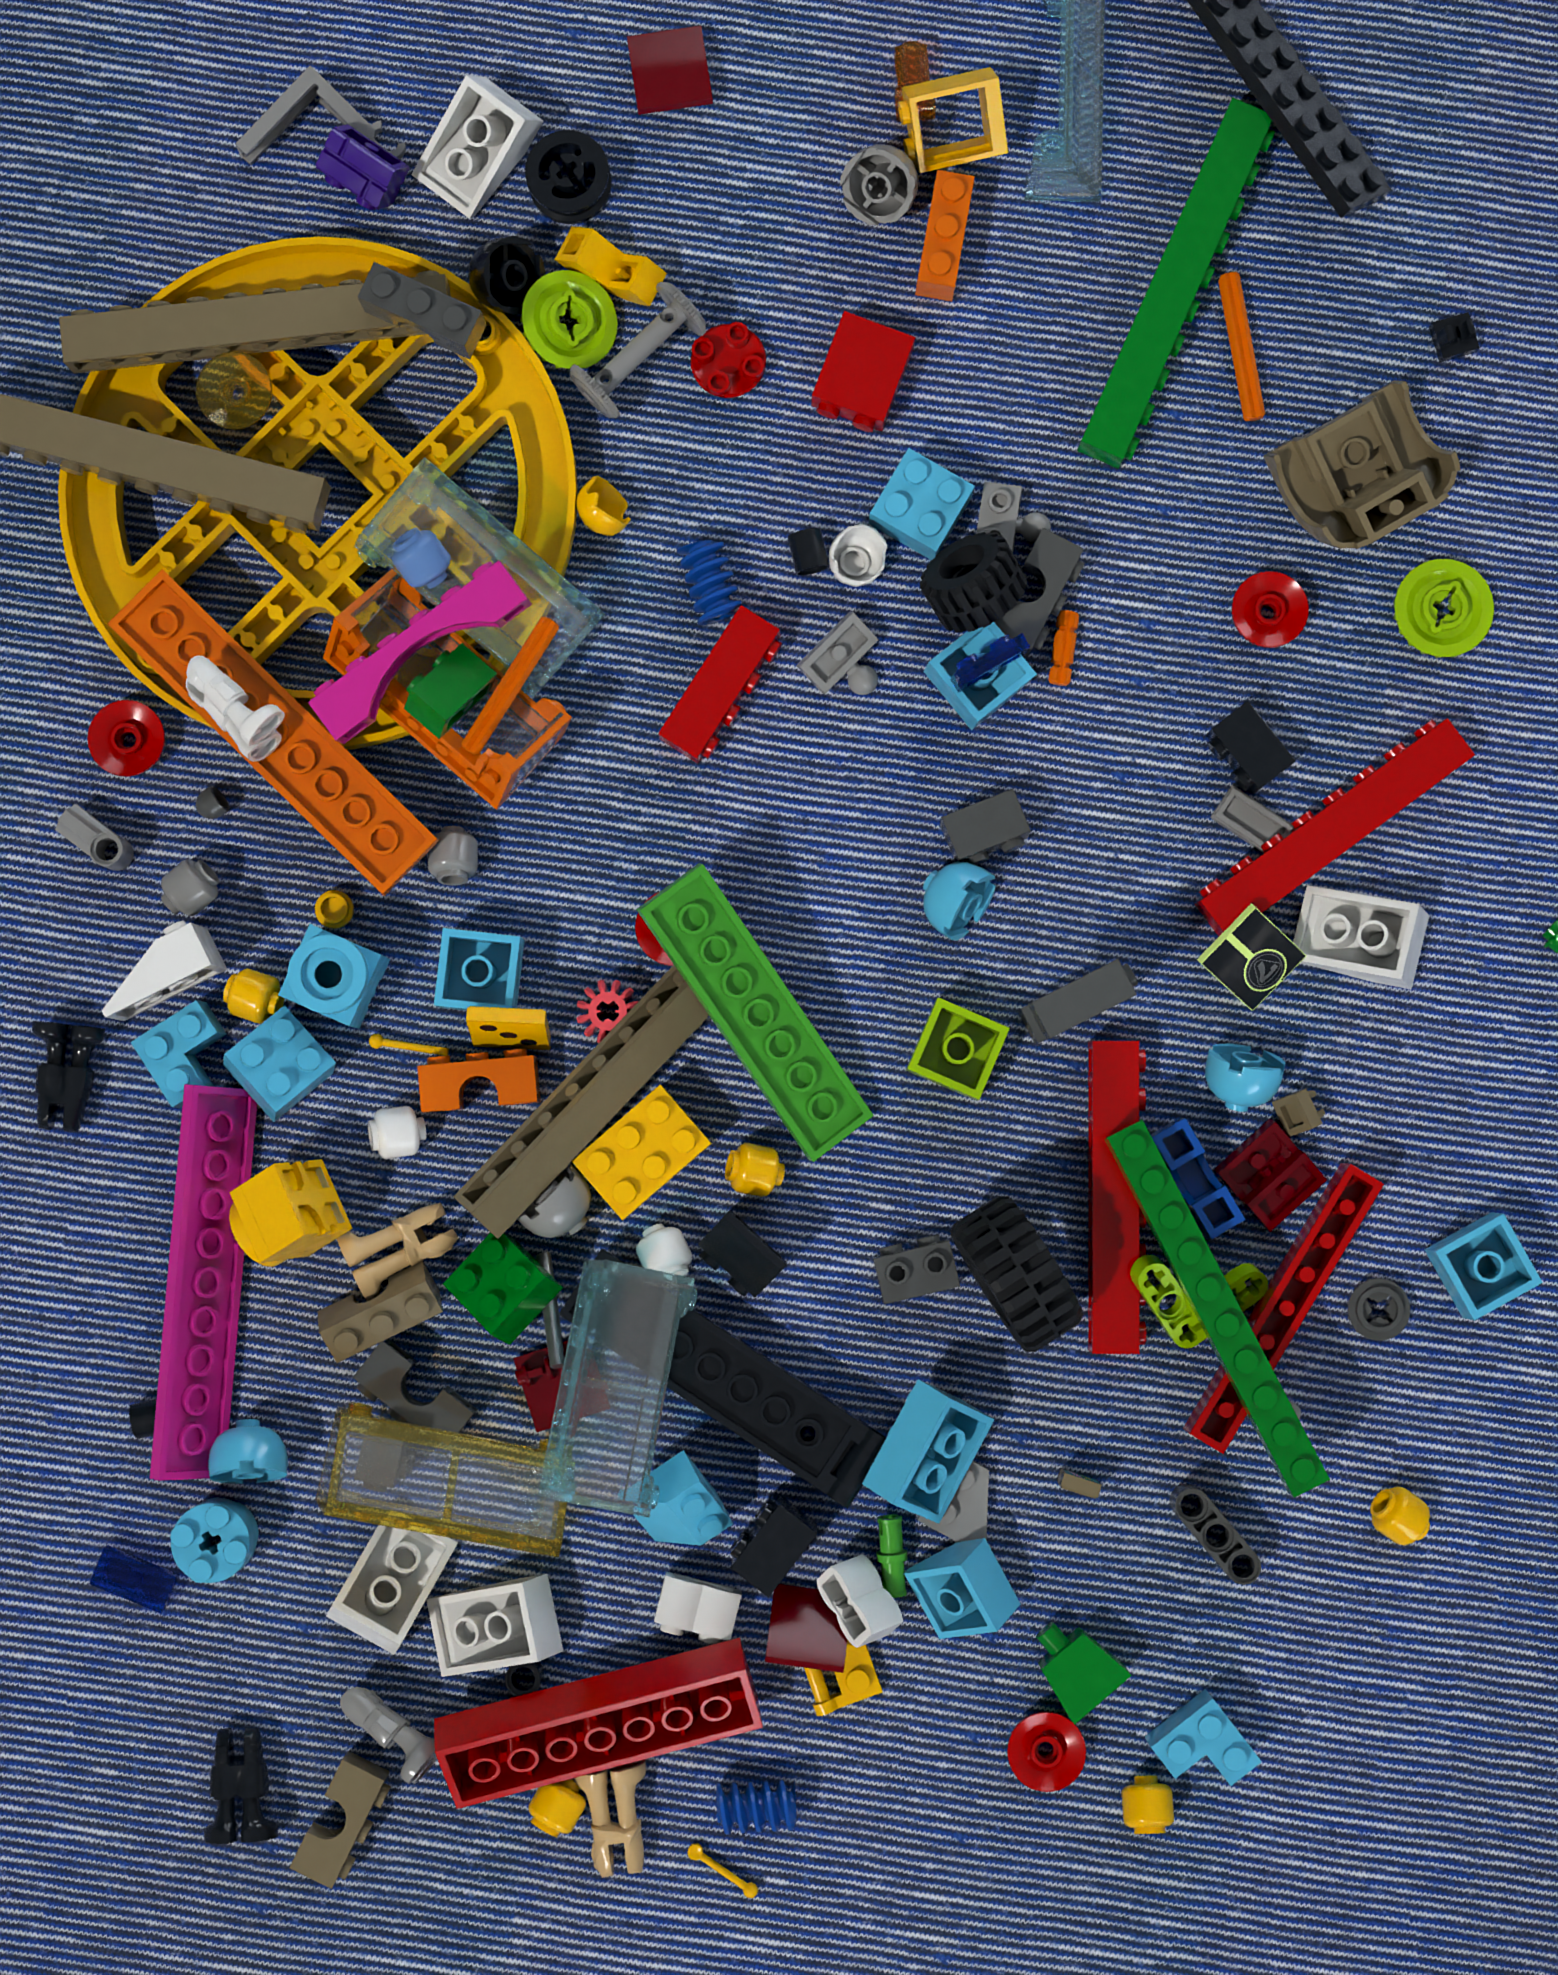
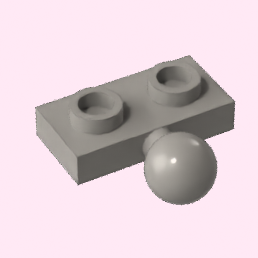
M984 482L976 534L982 532L986 534L990 532L997 533L998 536L1001 535L1005 538L1013 552L1016 533L1022 534L1027 541L1035 543L1042 528L1051 531V524L1049 519L1039 512H1033L1024 518H1018L1023 491L1022 486Z
M849 611L796 666L821 693L826 694L847 674L850 689L858 695H867L875 690L878 684V676L872 667L859 665L857 661L879 639L854 612Z

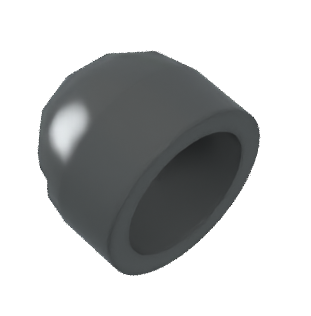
M213 785L202 791L196 799L195 806L197 812L204 818L216 819L230 810L224 795Z

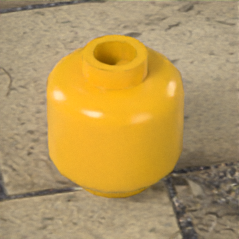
M249 968L243 969L238 974L231 975L223 993V1000L227 1003L230 1014L258 1024H262L283 1007L285 998L278 996L280 983L277 978Z
M743 1143L737 1150H731L725 1167V1179L730 1181L731 1187L736 1192L760 1197L769 1195L775 1186H780L785 1174V1165L779 1163V1156L774 1148L751 1143Z
M1396 1486L1384 1489L1375 1496L1371 1503L1372 1525L1378 1532L1396 1544L1403 1546L1412 1544L1423 1539L1430 1528L1429 1507L1422 1499L1406 1488Z
M1157 1775L1134 1776V1785H1128L1122 1789L1124 1824L1134 1828V1834L1166 1833L1165 1827L1170 1826L1174 1822L1173 1794L1170 1786L1158 1783Z
M574 1779L538 1787L528 1806L529 1813L533 1816L530 1822L556 1838L560 1833L568 1834L572 1832L586 1807V1799L579 1793L580 1788L576 1785Z

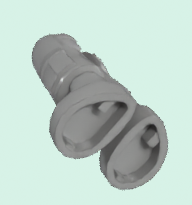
M354 1687L347 1690L340 1699L342 1712L356 1726L368 1732L384 1749H390L397 1743L406 1755L400 1775L408 1784H416L437 1760L434 1739L410 1727L411 1722L385 1705L384 1701L373 1690L363 1687Z

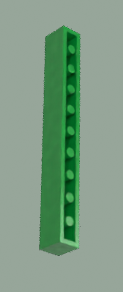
M1232 97L1077 449L1078 452L1119 469L1124 458L1131 461L1140 441L1139 438L1134 437L1135 431L1139 424L1147 425L1155 407V404L1149 402L1153 390L1161 392L1170 373V370L1164 368V365L1169 355L1177 357L1185 339V336L1179 334V331L1184 321L1192 322L1200 305V301L1194 299L1199 287L1206 289L1214 273L1215 267L1209 265L1214 253L1221 255L1231 233L1224 231L1229 219L1237 220L1246 200L1239 197L1244 185L1252 186L1261 166L1254 163L1259 151L1267 152L1276 132L1269 129L1272 120L1264 110Z
M1140 1120L1104 1139L1288 1494L1295 1498L1329 1481L1330 1478L1145 1123L1143 1120Z

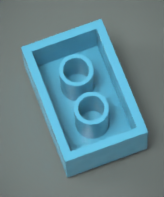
M918 1379L907 1396L901 1412L894 1425L890 1428L888 1436L862 1484L891 1504L940 1523L995 1419L964 1400Z

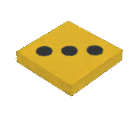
M467 1007L466 1022L473 1047L550 1050L551 1035L546 1011L543 1009Z

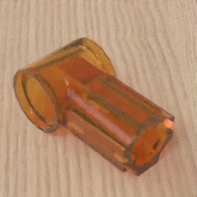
M918 41L904 42L902 45L896 46L894 50L897 87H895L897 123L901 122L898 112V101H903L901 87L930 81L927 44H922ZM935 98L917 102L919 121L935 120Z

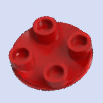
M741 322L712 327L692 344L690 363L693 376L705 391L714 396L734 398L751 391L763 377L766 368L765 349L760 339Z

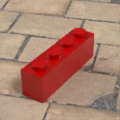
M741 605L658 733L659 739L697 764L703 756L709 759L720 742L716 735L724 724L730 727L740 712L741 707L737 703L743 693L746 692L750 695L760 681L762 675L757 672L763 662L766 660L771 663L782 646V643L778 641L780 629Z

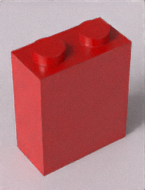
M844 311L812 393L811 406L816 407L817 413L824 417L837 419L840 416L851 420L852 425L862 431L873 432L875 429L882 432L912 355L916 337Z

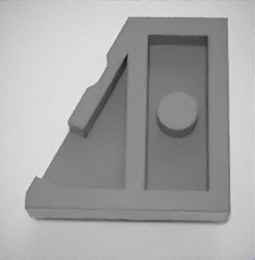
M972 1461L940 1523L919 1515L917 1520L956 1542L985 1538L987 1541L988 1468Z

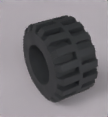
M982 532L973 536H966L941 550L928 563L927 569L922 572V581L920 582V588L941 624L947 630H954L957 633H962L966 630L968 632L975 631L999 620L1017 605L1016 602L1022 598L1025 593L1024 589L1027 587L1026 575L1005 538L993 532L988 534Z

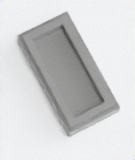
M1233 785L1230 786L1210 816L1212 820L1262 853L1264 851L1260 846L1277 833H1280L1285 838L1295 830L1289 822Z

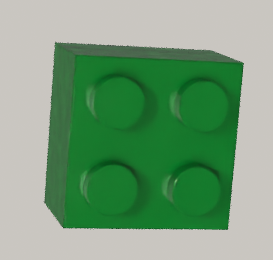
M490 1232L443 1283L490 1335L508 1345L523 1332L563 1288L514 1237L506 1232L499 1239Z

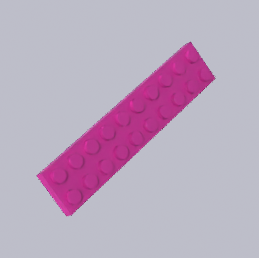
M184 1084L150 1479L158 1481L210 1478L208 1470L210 1449L215 1439L222 1432L229 1429L244 1251L237 1243L230 1226L229 1212L233 1200L229 1192L251 1179L257 1103L245 1089Z

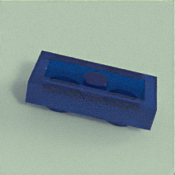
M1023 633L1011 639L1009 634L1004 635L989 645L991 651L978 658L976 653L958 662L955 665L958 670L955 671L950 679L957 692L963 691L1025 655L1030 645Z
M107 1545L102 1551L89 1584L158 1613H163L180 1574Z

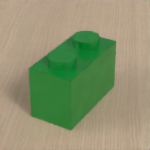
M463 643L451 653L445 650L433 663V670L426 676L422 673L417 675L406 689L409 695L404 709L438 739L490 693L497 675L492 668Z

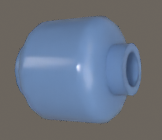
M417 527L410 529L393 543L392 546L395 550L391 556V561L411 587L426 585L428 589H431L446 579L447 573L445 570L450 564L451 557L431 530L420 531Z

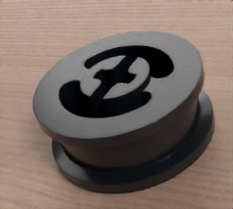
M573 130L557 131L537 142L528 155L525 166L526 182L535 206L547 218L563 224L582 223L596 216L606 205L612 187L611 173L603 149L590 136ZM561 158L564 171L569 177H575L577 186L583 194L576 196L574 185L567 177L562 178L560 168L555 162L556 160ZM550 166V178L543 180L544 174ZM593 174L595 175L594 180L587 190V177Z

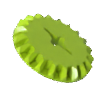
M560 270L542 276L527 291L525 299L521 304L522 315L520 321L523 324V336L528 339L532 349L541 356L542 361L555 365L556 369H570L574 364L580 368L587 369L598 363L608 354L617 334V314L610 296L598 282L580 272ZM566 309L569 312L570 318L577 321V324L571 328L570 334L566 324L559 321L565 315Z
M1453 559L1430 560L1415 567L1398 586L1393 602L1395 611L1393 619L1396 620L1399 633L1406 638L1408 645L1414 646L1421 654L1432 655L1436 658H1453L1472 650L1488 633L1494 615L1493 596L1485 579L1471 566ZM1451 591L1447 601L1449 602L1447 608L1452 611V615L1446 614L1435 626L1438 610L1433 607V604H1440Z

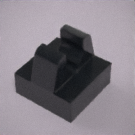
M1469 312L1432 322L1429 326L1440 363L1476 353L1480 348Z

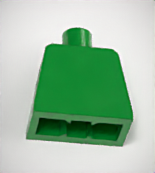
M1051 1622L1036 1635V1638L1048 1651L1039 1660L1038 1664L1074 1724L1078 1723L1132 1676L1121 1661L1080 1627L1076 1628L1066 1637L1058 1626Z

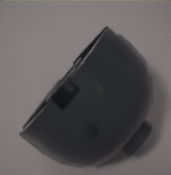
M517 236L500 237L485 242L476 250L469 263L468 280L470 288L480 304L482 303L505 315L522 314L521 304L525 299L527 291L539 278L546 275L544 262L540 254H534L533 250L528 246L532 245L528 240Z

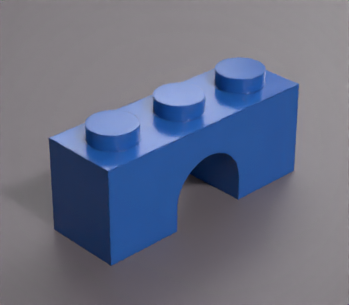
M1178 1118L1151 1134L1204 1238L1214 1239L1246 1220L1227 1187L1219 1182L1209 1167L1203 1154L1205 1150L1186 1118Z

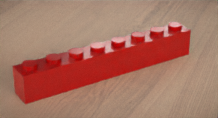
M1446 718L1439 724H1436L1433 719L1414 732L1417 740L1405 747L1400 742L1383 755L1387 762L1375 770L1372 765H1369L1352 779L1356 785L1347 792H1344L1340 787L1323 799L1322 802L1326 807L1316 815H1313L1309 810L1293 821L1291 825L1295 830L1288 836L1283 838L1280 833H1277L1260 846L1264 853L1252 861L1249 856H1246L1231 867L1230 870L1234 875L1224 883H1221L1217 878L1200 890L1199 893L1203 898L1195 903V906L1216 934L1220 936L1251 903L1261 913L1266 911L1475 756V753L1450 720Z
M1139 1041L1088 1042V1351L1092 1354H1140L1139 1345L1146 1344L1145 1321H1139V1306H1145L1146 1301L1130 1276L1133 1263L1138 1258L1146 1255L1145 1243H1139V1228H1145L1146 1219L1104 1140L1139 1122V1111H1145L1146 1091L1145 1088H1139V1073H1145L1146 1052L1145 1049H1139Z
M1340 1163L1268 1284L1266 1293L1258 1301L1247 1319L1273 1370L1384 1183L1351 1163ZM1222 1365L1219 1366L1185 1423L1183 1430L1224 1454L1247 1413Z

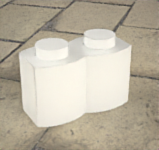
M863 1554L830 1566L816 1580L824 1602L836 1613L843 1634L856 1648L888 1636L903 1623L898 1604L891 1594L883 1588L877 1569Z
M666 1572L654 1622L661 1624L660 1630L669 1634L682 1636L684 1630L698 1633V1640L708 1644L721 1643V1640H731L742 1592L732 1587Z

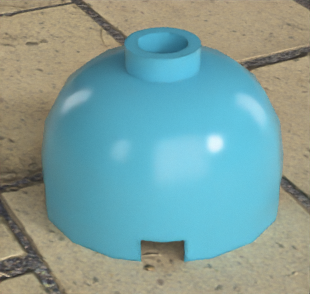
M958 861L944 866L939 871L934 870L931 872L923 885V890L926 891L923 907L930 924L951 940L957 941L969 932L964 926L967 925L972 917L975 922H978L989 906L996 887L990 880L996 879L995 875L975 864Z
M1215 1044L1212 1050L1209 1048L1206 1061L1205 1078L1207 1085L1217 1098L1225 1101L1227 1108L1240 1112L1248 1111V1107L1262 1105L1270 1101L1278 1092L1285 1068V1062L1281 1057L1263 1050L1262 1057L1249 1053L1251 1046Z
M243 1419L236 1421V1428L222 1432L215 1439L210 1449L208 1470L210 1480L243 1484V1479L258 1478L256 1483L279 1480L287 1476L288 1456L286 1446L282 1438L272 1429L260 1427L259 1420Z

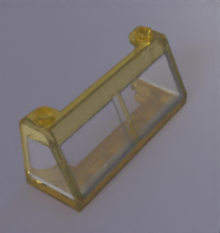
M349 1402L348 1408L337 1406L315 1498L324 1515L559 1557L563 1541L572 1455L565 1449H562L563 1443L549 1439H540L539 1445L532 1444L531 1446L379 1418V1416L372 1414L373 1407L361 1403Z

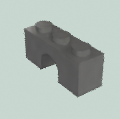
M376 262L373 263L357 296L366 313L399 328L402 322L412 325L428 334L435 344L468 359H471L486 327L481 310Z
M1042 528L1022 568L1023 571L1035 576L1042 586V596L1033 602L1017 601V605L1012 610L1008 611L999 620L994 621L1019 653L1026 657L1029 656L1032 648L1040 651L1050 632L1049 629L1044 627L1049 615L1058 616L1068 597L1061 593L1068 580L1075 584L1085 562L1079 560L1084 548L1045 528Z
M389 1338L380 1342L352 1377L359 1382L357 1389L370 1400L376 1401L379 1398L390 1408L387 1410V1413L400 1424L405 1426L409 1422L420 1431L417 1435L418 1438L434 1450L438 1446L446 1450L478 1409L449 1386H446L433 1401L421 1402L414 1399L407 1390L406 1380L409 1372L418 1361Z

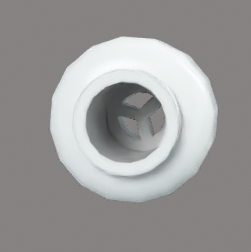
M409 1106L377 1110L373 1120L368 1121V1136L371 1150L378 1151L379 1155L384 1159L415 1155L418 1152L420 1141L426 1140L424 1118H416L414 1110Z
M656 1224L643 1231L642 1235L644 1238L637 1244L636 1254L646 1276L651 1280L660 1281L661 1284H669L684 1277L689 1272L688 1266L692 1262V1253L681 1230L675 1227H664L663 1224Z

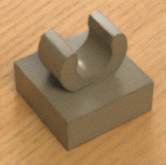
M1305 1088L1271 1102L1288 1137L1323 1124L1320 1118L1325 1115L1324 1109L1317 1111L1311 1100L1312 1097L1317 1095L1314 1090L1307 1091Z

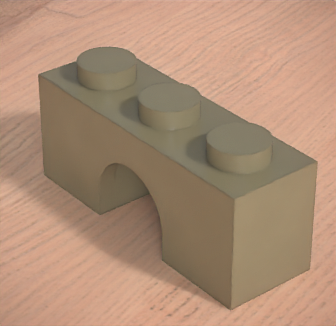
M422 1260L414 1266L389 1276L387 1288L370 1301L357 1303L352 1294L317 1311L319 1334L336 1363H339L442 1313L440 1291Z
M348 1751L325 1793L326 1797L338 1802L344 1809L346 1815L345 1825L337 1829H328L313 1822L306 1832L289 1868L330 1889L333 1888L338 1878L346 1880L356 1860L350 1853L356 1841L361 1844L364 1843L374 1823L367 1818L373 1806L381 1808L391 1788L390 1785L385 1783L390 1771Z

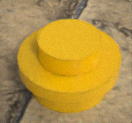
M330 890L323 893L315 904V915L318 921L328 928L338 929L344 927L350 922L354 914L352 900L347 894L338 890Z

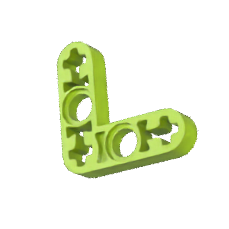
M1144 1255L1138 1258L1131 1267V1279L1167 1335L1179 1347L1184 1349L1192 1348L1205 1340L1207 1336L1182 1288L1169 1268L1154 1255ZM1250 1263L1241 1264L1224 1275L1228 1285L1233 1290L1232 1292L1236 1295L1235 1298L1242 1311H1245L1260 1300L1268 1289L1267 1277L1255 1265ZM1150 1270H1153L1154 1276L1160 1282L1155 1287L1148 1280L1146 1274ZM1251 1278V1285L1246 1288L1245 1281ZM1176 1294V1301L1172 1307L1165 1310L1160 1309L1161 1300L1165 1296ZM1188 1324L1189 1330L1183 1334L1182 1327Z

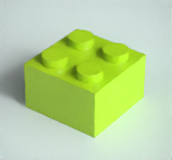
M938 997L933 1004L906 1071L973 1100H980L1010 1028Z

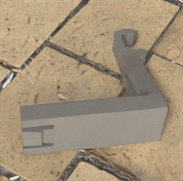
M309 66L235 145L239 155L248 164L252 165L317 96L321 98L319 103L342 124L350 125L379 146L381 145L375 138L377 134L382 132V122L380 120L370 125L312 66ZM398 143L395 150L388 152L401 159L406 152L405 143Z

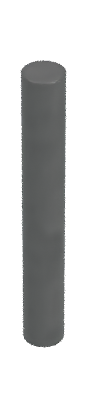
M543 1252L537 1254L536 1260L554 1278L551 1253ZM555 1296L543 1309L550 1368L553 1369L562 1368L566 1365L557 1296Z

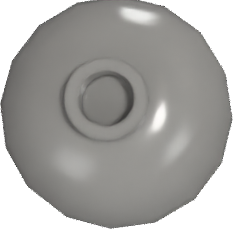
M875 144L860 150L845 165L841 175L840 186L842 185V191L845 196L843 201L846 208L855 218L869 225L898 221L911 208L918 191V174L913 161L904 151L892 145Z
M570 1162L568 1167L551 1182L540 1197L534 1200L517 1220L533 1234L544 1238L560 1237L567 1232L571 1235L577 1233L588 1220L585 1214L590 1207L591 1192L587 1181Z

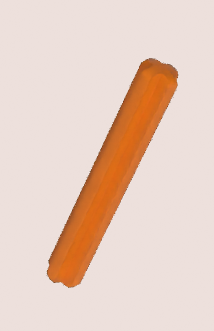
M1229 272L1220 275L1218 283L1243 419L1248 422L1257 421L1265 415V408L1240 274L1238 272Z
M545 616L540 618L463 739L462 747L474 755L481 753L559 630V625Z

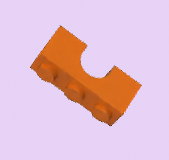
M937 170L918 273L916 296L951 302L953 300L975 176Z
M527 1049L505 1050L504 1058L489 1059V1052L465 1054L466 1061L453 1063L450 1061V1056L428 1057L427 1065L417 1066L420 1106L423 1113L464 1109V1090L470 1081L478 1077H486L494 1083L500 1106L541 1102L537 1056H528Z

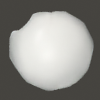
M864 524L849 526L836 536L829 550V565L834 573V577L841 583L853 587L871 584L886 566V549L888 547L886 540L877 529Z

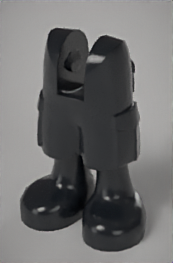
M33 1021V1034L43 1039L47 1047V1063L37 1065L35 1090L38 1094V1128L52 1130L56 1121L58 1104H64L63 1129L65 1132L77 1133L85 1114L86 1101L92 1092L95 1071L91 1067H87L89 1058L95 1045L100 1044L104 1040L105 1028ZM69 1038H71L73 1042L71 1066L66 1067L64 1065L65 1053Z
M232 1728L219 1729L215 1743L214 1765H212L210 1772V1797L218 1800L217 1812L213 1823L209 1824L204 1830V1842L210 1844H229L238 1841V1824L235 1820V1797L237 1796L242 1797L243 1808L241 1842H258L277 1838L278 1825L274 1821L264 1818L260 1806V1797L269 1793L267 1765L263 1761L259 1728H245L244 1755H234Z

